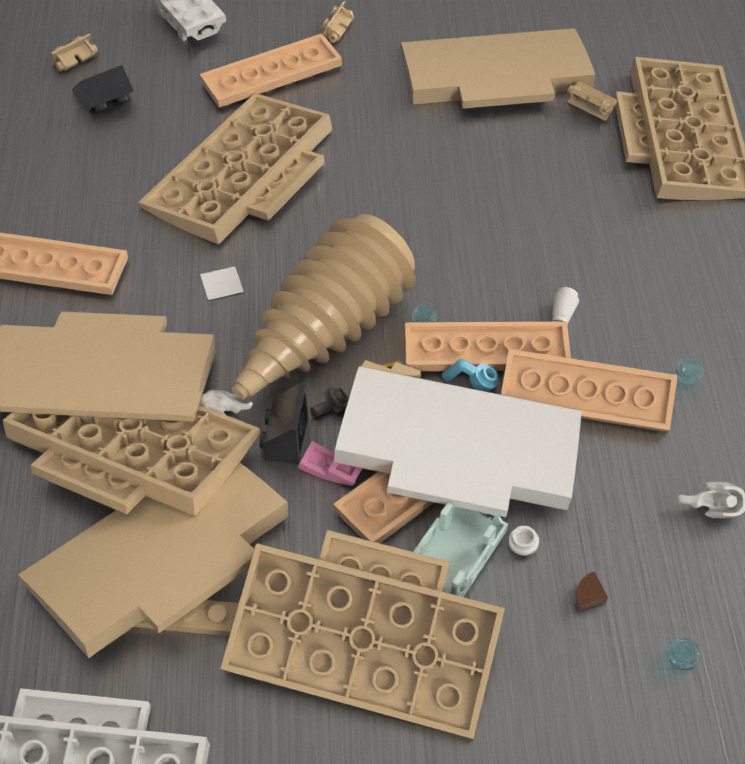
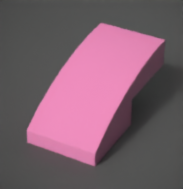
M313 441L298 466V469L316 477L348 486L354 485L362 470L360 467L334 462L335 452Z

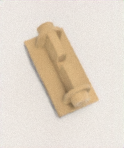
M343 1L339 8L337 6L334 7L329 16L331 20L326 19L320 29L323 31L324 37L329 38L333 43L341 39L345 30L354 19L353 12L343 7L346 1Z
M90 33L83 37L75 38L65 46L55 48L51 53V66L55 65L59 71H66L78 65L76 56L81 62L94 57L98 49L95 44H90Z
M580 81L575 86L571 85L567 90V94L570 95L568 103L606 122L618 101Z

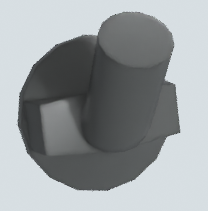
M331 386L324 393L326 401L311 407L310 413L314 418L331 410L339 414L346 410L349 398L340 387L335 389Z

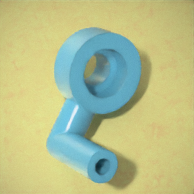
M459 359L442 373L443 380L449 382L463 371L469 375L473 387L484 392H490L499 382L497 372L493 367L484 363L476 367L465 359Z

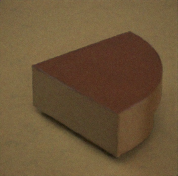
M591 572L586 575L579 583L576 592L575 602L578 612L607 602L608 596L596 573Z

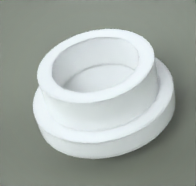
M519 526L509 535V547L518 555H531L538 549L539 537L531 527Z

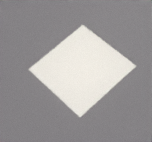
M235 266L200 274L208 300L244 292Z

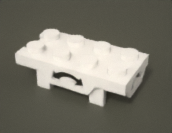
M154 0L157 3L158 13L175 30H178V36L183 41H186L189 36L194 37L196 40H201L218 33L222 23L226 22L225 14L212 0ZM211 25L213 27V30L206 28L201 32L202 34L198 35V30L200 31L204 26Z

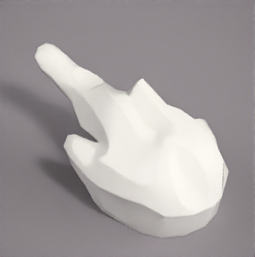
M209 390L202 395L199 405L226 415L224 411H232L237 414L240 410H248L252 407L253 402L241 403L237 401L238 396L235 393L223 390Z
M708 482L703 485L705 488L710 489L708 491L693 496L679 494L677 496L679 503L689 504L694 508L707 506L709 510L705 515L711 518H733L745 511V492L740 487L728 482Z

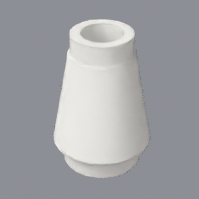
M561 287L554 293L552 322L567 321L568 325L579 303L578 293L574 289Z

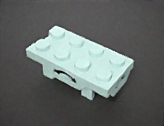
M449 502L440 513V518L437 517L413 551L422 555L450 561L443 592L464 597L508 530V523L504 522L500 516L491 514L494 516L492 519L491 516L483 515L478 511L454 507Z

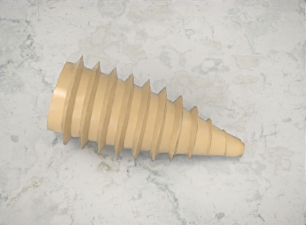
M368 214L357 215L354 219H337L331 224L329 232L323 233L318 238L317 245L310 247L306 251L304 260H300L293 267V275L283 279L281 291L274 293L272 296L271 309H267L262 314L263 329H259L255 333L256 347L249 352L248 361L244 368L240 370L232 387L236 396L242 400L246 397L250 398L267 385L271 386L270 383L280 377L290 378L289 372L296 368L308 372L310 371V364L308 362L310 359L319 363H327L329 361L327 349L337 353L345 351V340H359L362 333L361 329H372L375 326L376 317L388 315L390 305L400 303L403 292L411 291L414 288L415 275L413 271L415 269L413 254L404 239L390 225Z

